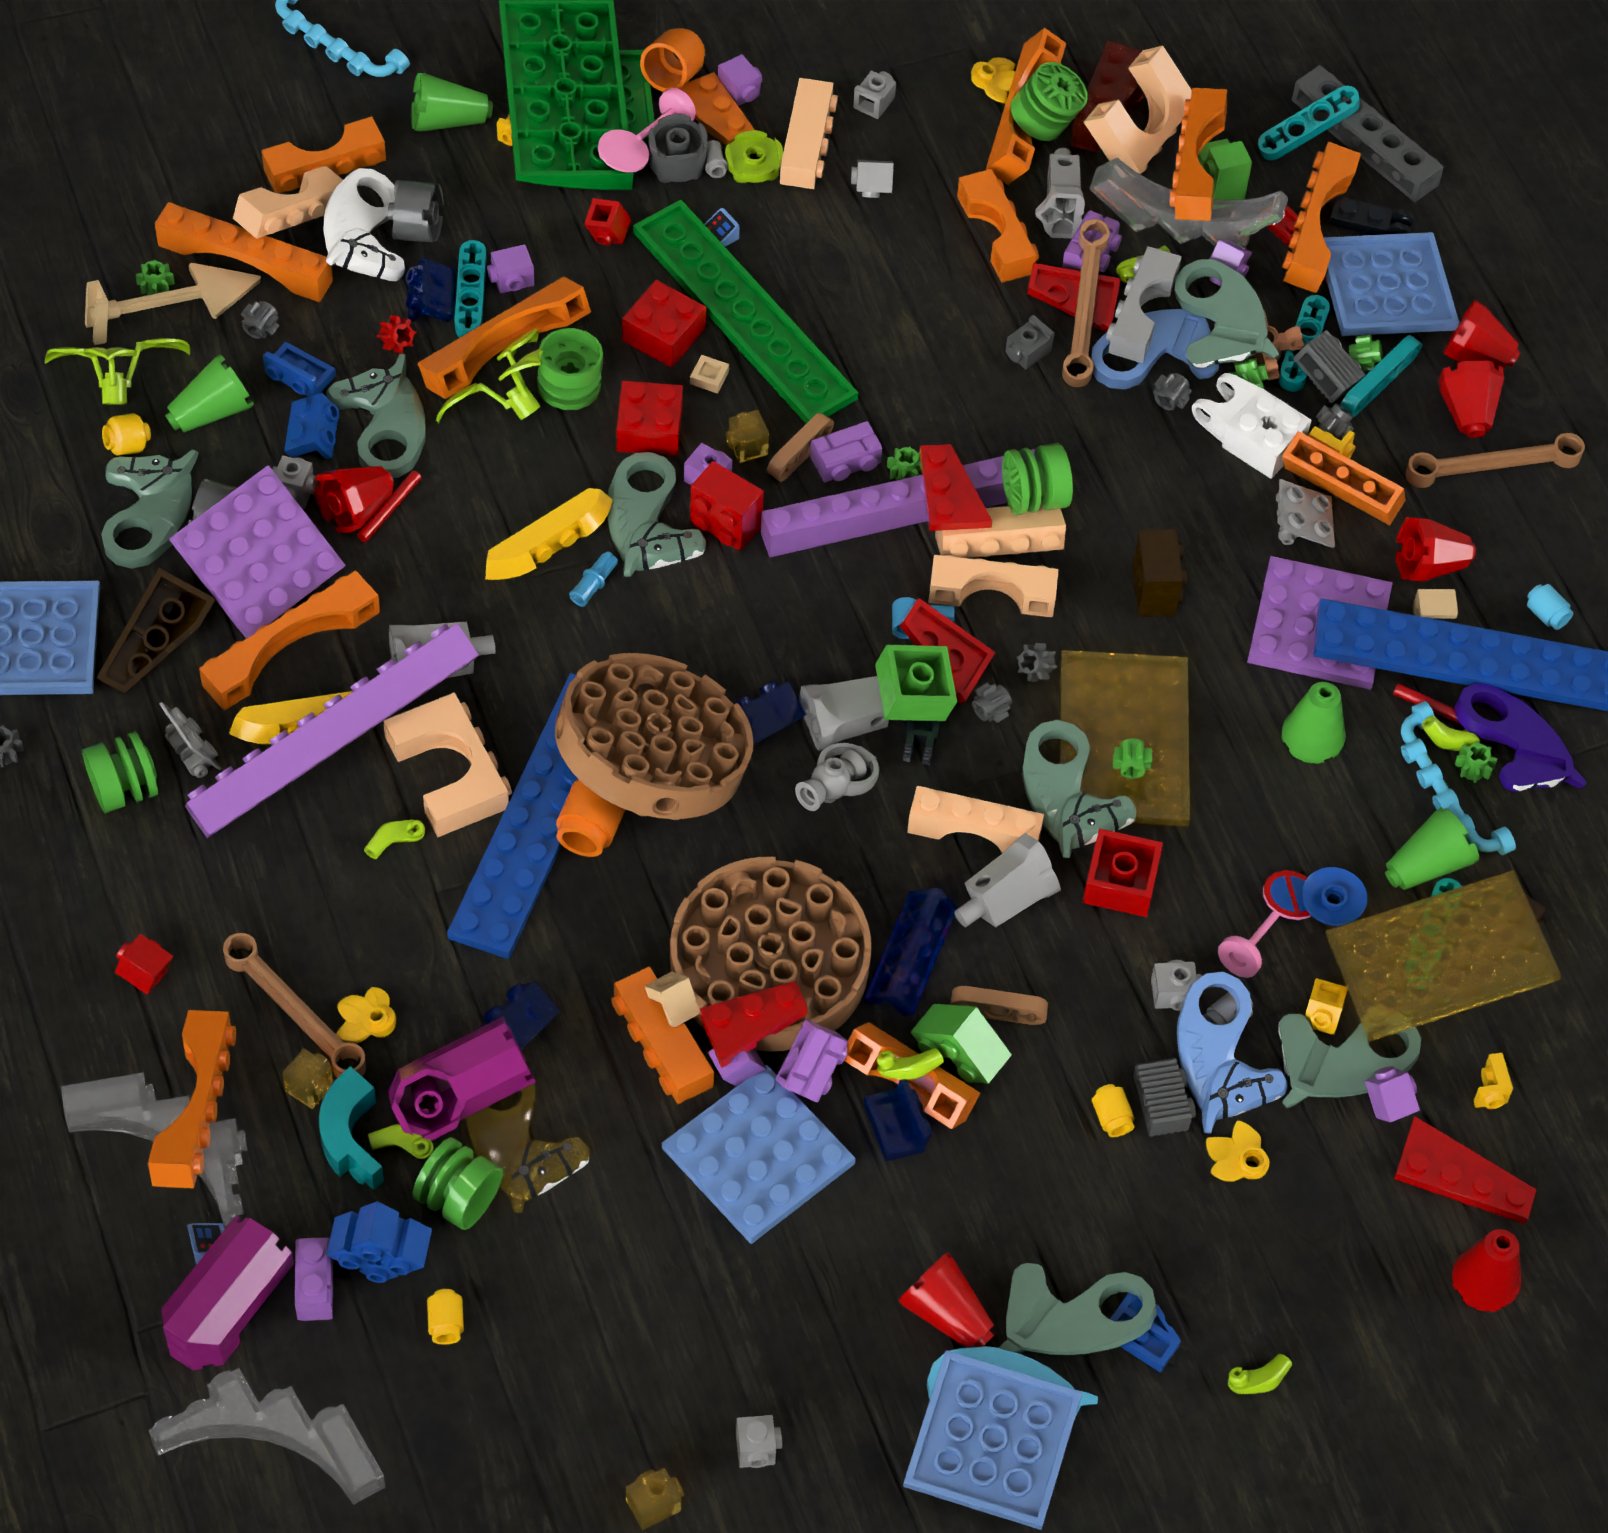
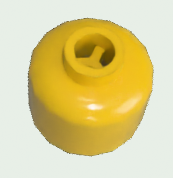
M133 413L109 418L107 424L102 428V438L106 449L111 450L117 456L142 452L145 449L146 441H149L151 438V432L148 423H143L141 417Z

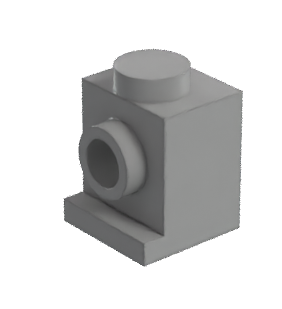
M871 70L860 86L857 85L855 87L853 108L879 119L895 98L896 81L887 72L876 73Z

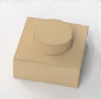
M701 355L690 376V384L718 394L729 373V364Z

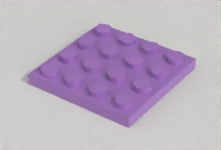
M269 465L169 538L246 639L255 634L263 625L270 624L346 566Z
M1270 556L1247 663L1371 690L1376 668L1313 657L1318 603L1323 598L1387 610L1393 582Z

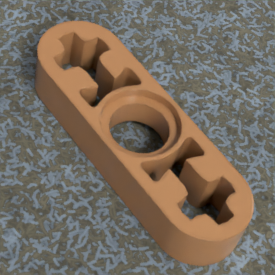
M821 412L817 413L773 456L767 467V473L780 482L787 479L810 456L811 440L830 434L834 421Z
M971 986L955 987L952 990L950 1005L976 1006L984 1018L1029 1025L1045 1023L1048 1011V1002L1038 996Z

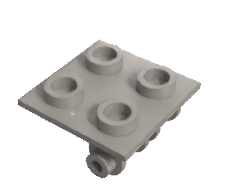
M1280 479L1279 493L1276 495V501L1278 502L1277 522L1280 525L1278 538L1284 545L1293 544L1294 540L1299 536L1334 548L1335 537L1331 496Z
M159 703L172 722L165 728V737L175 749V752L180 755L181 761H183L190 774L197 778H202L208 773V768L211 765L221 770V766L215 759L218 756L217 751L207 740L203 742L199 736L202 733L199 725L191 717L187 719L177 707L171 709L164 703Z

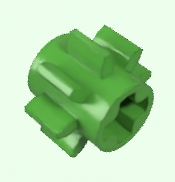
M156 260L141 264L142 273L135 275L137 285H140L141 294L147 293L152 295L169 291L168 285L175 284L174 275L170 272L169 264L163 265Z
M1371 334L1357 336L1355 338L1356 344L1349 345L1350 357L1360 364L1363 372L1371 371L1376 366V363L1383 359L1380 340L1372 341Z
M1249 358L1235 363L1236 371L1230 373L1260 388H1264L1262 380L1269 379L1265 365L1263 363L1257 364L1256 358Z
M911 446L901 449L895 448L894 457H888L887 468L890 469V479L901 480L918 476V474L922 475L920 455Z
M1130 738L1123 740L1120 743V747H1114L1113 769L1121 768V775L1123 777L1135 779L1142 777L1145 774V770H1151L1152 748L1144 749L1143 741Z
M1475 741V744L1469 747L1462 745L1460 755L1457 756L1455 766L1461 767L1460 777H1465L1474 783L1482 777L1490 779L1492 769L1495 768L1497 758L1491 757V747L1480 744L1478 741Z

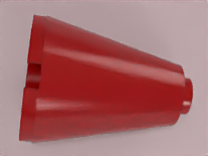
M1496 1229L1485 1235L1457 1258L1452 1270V1285L1455 1291L1457 1289L1463 1297L1462 1300L1468 1306L1479 1311L1495 1312L1511 1304L1516 1299L1522 1283L1519 1242L1511 1232L1504 1229Z
M948 1252L937 1260L898 1300L903 1307L966 1348H972L974 1345L976 1347H983L994 1336L990 1331L994 1326L992 1320L956 1261Z

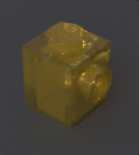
M758 410L742 412L729 418V431L725 432L729 448L733 449L739 463L768 455L769 431Z
M305 1048L282 1072L285 1092L311 1109L324 1098L329 1087L333 1084L330 1062L321 1054H312Z
M665 1468L657 1472L654 1470L646 1471L636 1478V1482L626 1486V1501L642 1530L681 1511V1497L684 1496L683 1489L675 1476L669 1477Z

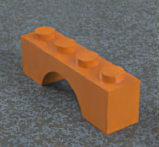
M373 117L345 124L341 140L333 147L323 151H305L297 148L290 142L261 150L264 171L274 192L278 194L301 187L305 172L327 166L335 174L341 175L358 168L373 166L386 161L385 141Z
M992 169L959 177L957 198L967 217L985 220L993 224L1001 233V236L992 244L990 260L1001 283L1031 275L1033 263H1036L1039 259L1038 250L1034 243H1030L1025 224L1019 222L1014 203L1011 200L1008 201L1001 179L996 178Z
M869 1022L855 1028L846 1045L848 1051L844 1061L866 1075L882 1077L904 1087L920 1100L925 1113L951 1129L967 1120L981 1094L939 1066L925 1076L913 1080L882 1076L877 1070L879 1065L877 1057L881 1052L891 1051L895 1058L911 1057L918 1053Z

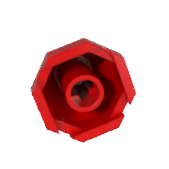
M1474 299L1461 318L1462 321L1459 326L1453 331L1443 350V354L1458 361L1489 360L1494 363L1495 369H1497L1498 365L1503 367V370L1507 365L1512 367L1521 353L1517 350L1519 343L1484 304Z
M1486 360L1462 361L1457 363V369L1451 371L1450 366L1443 368L1438 379L1439 390L1459 431L1470 438L1484 436L1493 425L1504 381L1503 367L1498 365L1497 369H1495L1494 363Z
M382 466L329 470L316 475L315 482L320 481V484L314 487V496L322 517L327 522L333 519L339 525L334 527L337 533H350L362 528L392 495L394 480L390 472Z
M1406 517L1397 534V543H1402V551H1396L1395 561L1401 578L1405 580L1427 581L1468 568L1476 555V547L1472 543L1470 536L1430 519Z

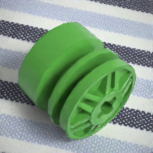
M1047 62L1037 68L1013 97L1010 109L1018 126L1029 136L1042 141H1051L1057 139L1087 103L1088 94L1084 83L1070 68L1059 63Z
M562 328L551 332L542 340L539 349L543 350V353L540 357L541 365L538 368V393L545 402L555 408L579 410L587 407L597 399L601 389L602 346L596 337L580 329Z
M1061 444L1040 445L1036 447L1034 455L1029 448H1022L1019 451L1013 449L1004 453L1002 460L1003 486L1008 506L1013 514L1022 515L1027 511L1035 513L1039 510L1040 505L1047 511L1070 506L1073 494L1072 473L1067 453Z
M136 731L127 734L129 749H126L120 736L114 739L115 754L111 755L103 742L82 749V756L91 785L104 814L126 806L124 792L130 790L137 803L143 800L140 788L142 785L149 798L158 796L157 774L153 760Z
M450 1137L434 1150L422 1167L413 1188V1199L422 1204L427 1203V1208L433 1211L443 1208V1218L460 1229L467 1230L481 1218L493 1201L501 1185L503 1169L483 1156L473 1160V1150L467 1146L462 1147L461 1142Z

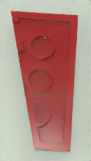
M1415 1116L1394 1177L1398 1181L1526 1224L1537 1190Z

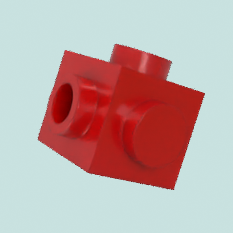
M593 198L584 225L597 243L609 246L611 243L623 245L631 217L620 202Z
M140 933L132 943L126 941L118 951L116 958L119 959L115 973L148 995L167 974L173 955L165 951L156 941L149 940Z

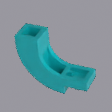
M350 1066L329 1087L321 1104L319 1129L323 1152L329 1165L339 1177L349 1170L352 1177L362 1185L366 1183L375 1190L384 1182L382 1166L362 1149L351 1136L353 1126L357 1120L376 1104L375 1089Z

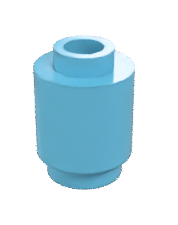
M1541 584L1537 585L1527 596L1529 599L1527 607L1547 627L1552 626L1555 630H1558L1566 625L1573 616V611L1570 609L1571 605L1550 584L1544 586Z

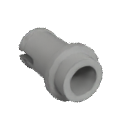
M715 140L707 142V163L705 164V171L712 178H721L728 170V163L722 153V145L719 141Z

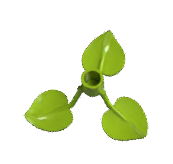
M537 328L525 333L519 339L509 344L497 357L499 361L507 355L511 365L498 378L499 381H502L511 374L516 386L506 393L509 399L505 400L482 383H474L455 393L445 402L436 418L438 424L449 407L478 391H484L500 402L506 410L512 407L520 420H523L540 408V404L525 385L519 370L536 365L540 366V357L543 350L541 348L525 355L517 363L514 359L518 347L526 343L537 342L539 335Z
M159 338L136 342L135 350L122 347L109 349L99 347L88 349L58 347L47 351L45 364L51 360L68 355L78 354L91 358L99 380V388H102V404L122 405L127 404V388H131L132 376L142 350L166 347L178 349L190 355V346L181 339ZM98 356L109 360V373H105V379L100 368ZM114 356H133L126 379L123 378V373L115 372Z

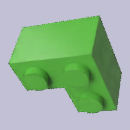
M1228 139L1207 143L1198 155V160L1204 170L1214 179L1213 208L1244 201L1252 161L1243 142L1229 143Z
M933 1004L911 1031L918 1041V1047L922 1052L936 1048L942 1057L952 1060L958 1068L957 1073L959 1076L970 1083L989 1084L1012 1055L976 1006Z

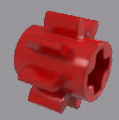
M390 315V322H380L382 327L380 334L376 336L384 342L382 347L384 350L393 349L394 353L402 354L403 347L414 346L412 340L417 331L412 330L409 326L411 320L406 318L400 320L399 316Z

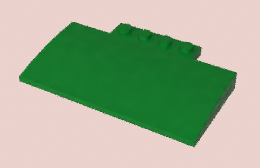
M499 0L515 180L567 188L632 190L634 173L613 169L601 159L598 152V142L604 133L611 130H625L637 135L654 122L650 83L643 76L640 66V59L644 50H619L614 1ZM649 135L643 139L646 145H649Z

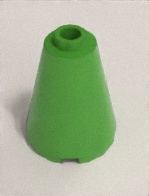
M426 73L417 74L413 87V92L416 93L415 102H412L411 123L414 131L423 132L484 124L486 118H491L493 103L488 100L487 94Z
M221 354L216 356L167 406L169 413L165 417L175 431L181 428L183 432H187L248 410L254 406L253 401H245L249 394L233 369L227 367L226 364L221 365V362L225 360Z
M1328 682L1314 684L1285 719L1281 738L1283 743L1285 741L1293 757L1303 762L1319 764L1324 763L1325 759L1335 758L1342 750L1346 734L1341 694L1335 685Z
M1441 807L1426 820L1386 863L1388 870L1385 871V875L1393 887L1397 888L1399 886L1406 890L1473 865L1479 861L1477 847L1474 842L1468 845L1465 837L1468 831L1460 820L1449 809L1443 810V807Z

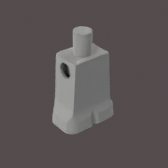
M1059 148L1054 154H1050L1047 197L1036 208L1035 215L1042 221L1045 232L1051 238L1072 239L1083 220L1082 215L1084 214L1085 206L1080 184L1079 155H1071L1070 150Z
M467 621L428 625H389L390 652L392 659L396 663L407 657L404 651L413 644L420 641L422 645H425L433 638L430 634L444 624H447L450 628L457 623L479 656L495 654V642L493 635L470 638ZM474 660L448 678L472 674Z
M877 676L833 684L801 686L799 696L800 709L818 751L841 740L888 727L889 720L884 719Z
M1024 833L1004 853L964 883L971 900L955 910L954 913L964 927L969 926L980 917L994 927H997L1040 899L1050 897L1061 891L1057 876L1052 869V864L1042 844L1027 833Z

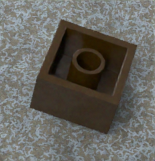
M1176 529L1139 530L1132 562L1138 617L1175 616L1178 604L1183 603L1182 586L1187 585L1186 567H1181L1180 560H1183L1184 546L1183 542H1178Z

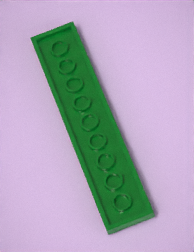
M682 200L633 225V234L693 300L706 306V314L806 424L819 412L828 417L858 400V391Z

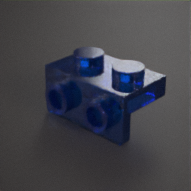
M422 258L415 267L409 269L406 276V283L408 284V296L406 299L408 319L415 321L421 313L449 322L454 317V268Z
M776 680L759 688L761 694L751 699L747 695L733 703L740 705L750 723L753 733V745L806 715L788 681L777 684Z
M535 981L524 985L520 982L506 993L505 996L508 1000L500 1007L495 1005L484 1014L482 1018L485 1022L479 1028L504 1017L507 1026L511 1029L522 1050L560 1010Z
M900 1080L897 1089L865 1096L863 1104L885 1161L924 1152L928 1139L931 1137V1128L928 1120L922 1118L919 1110L918 1094L915 1089L910 1088L908 1080Z

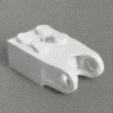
M1224 373L1218 378L1216 387L1227 402L1217 403L1212 400L1198 399L1192 405L1193 416L1200 425L1223 443L1222 447L1272 479L1284 466L1282 455L1296 433L1299 431L1308 436L1312 420L1263 388L1236 375ZM1225 382L1230 384L1234 390L1230 389ZM1201 409L1208 413L1210 417L1206 416Z

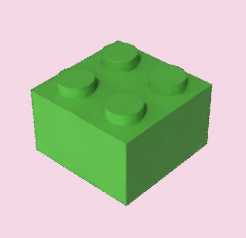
M885 646L875 664L884 719L946 721L957 703L947 646Z

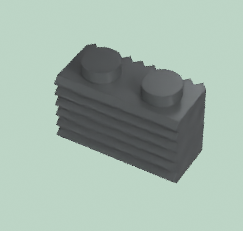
M1325 330L1307 343L1294 357V362H1297L1302 371H1305V374L1309 376V379L1313 380V384L1317 385V389H1320L1321 393L1325 394V398L1329 399V403H1333L1345 395L1366 376L1360 364L1347 354L1342 348L1340 340L1332 336L1328 330Z
M1171 1058L1136 1064L1133 1078L1149 1136H1160L1162 1134H1173L1174 1132L1179 1133L1189 1130L1191 1120L1196 1115L1193 1099L1187 1098L1185 1094L1187 1077L1184 1068L1178 1067L1177 1059Z

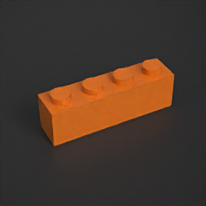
M1299 431L1282 455L1285 469L1389 526L1406 501L1403 487Z
M649 966L615 982L614 997L611 998L617 1014L619 1016L624 1015L628 1021L627 1028L634 1042L640 1041L643 1046V1055L648 1066L651 1069L656 1068L661 1076L659 1077V1082L667 1096L671 1094L676 1103L680 1104L713 1088L714 1071L685 1023L676 1027L670 1026L662 1003L648 998L644 986L657 980Z

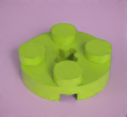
M750 130L737 134L734 137V141L726 146L725 160L728 163V170L733 174L736 182L759 183L778 178L783 157V147L776 138L773 141L767 137L765 132ZM750 154H756L757 157L761 158L751 159Z

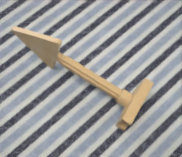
M190 263L189 271L196 286L118 302L116 300L108 301L99 280L87 282L85 325L86 328L93 327L94 345L104 344L107 339V322L110 319L119 318L121 314L198 298L204 300L212 318L216 319L258 285L261 277L239 271Z

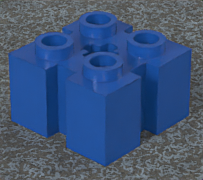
M377 1201L361 1207L359 1214L350 1211L335 1217L326 1256L338 1261L339 1265L346 1269H358L360 1267L359 1272L365 1274L368 1280L384 1283L389 1279L398 1277V1275H407L409 1272L424 1267L432 1229L411 1218L404 1220L398 1217V1211Z

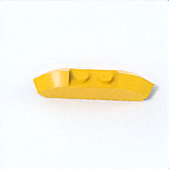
M588 488L488 550L485 579L501 580L526 574L536 569V564L546 562L552 554L574 544L578 538L589 536L606 519L613 499L601 489Z
M353 691L243 707L235 716L229 734L252 743L271 744L270 740L284 730L288 734L299 728L297 722L311 712L315 716L326 710L324 704L340 694L342 698H345Z

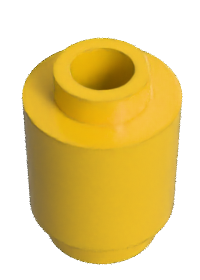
M1113 1084L1097 1089L1096 1095L1092 1098V1103L1102 1129L1108 1132L1109 1137H1120L1131 1132L1134 1129L1133 1121L1135 1117L1122 1087H1115Z
M451 1289L435 1291L434 1295L427 1299L428 1332L432 1335L434 1343L443 1345L456 1343L461 1339L460 1334L464 1331L462 1297Z

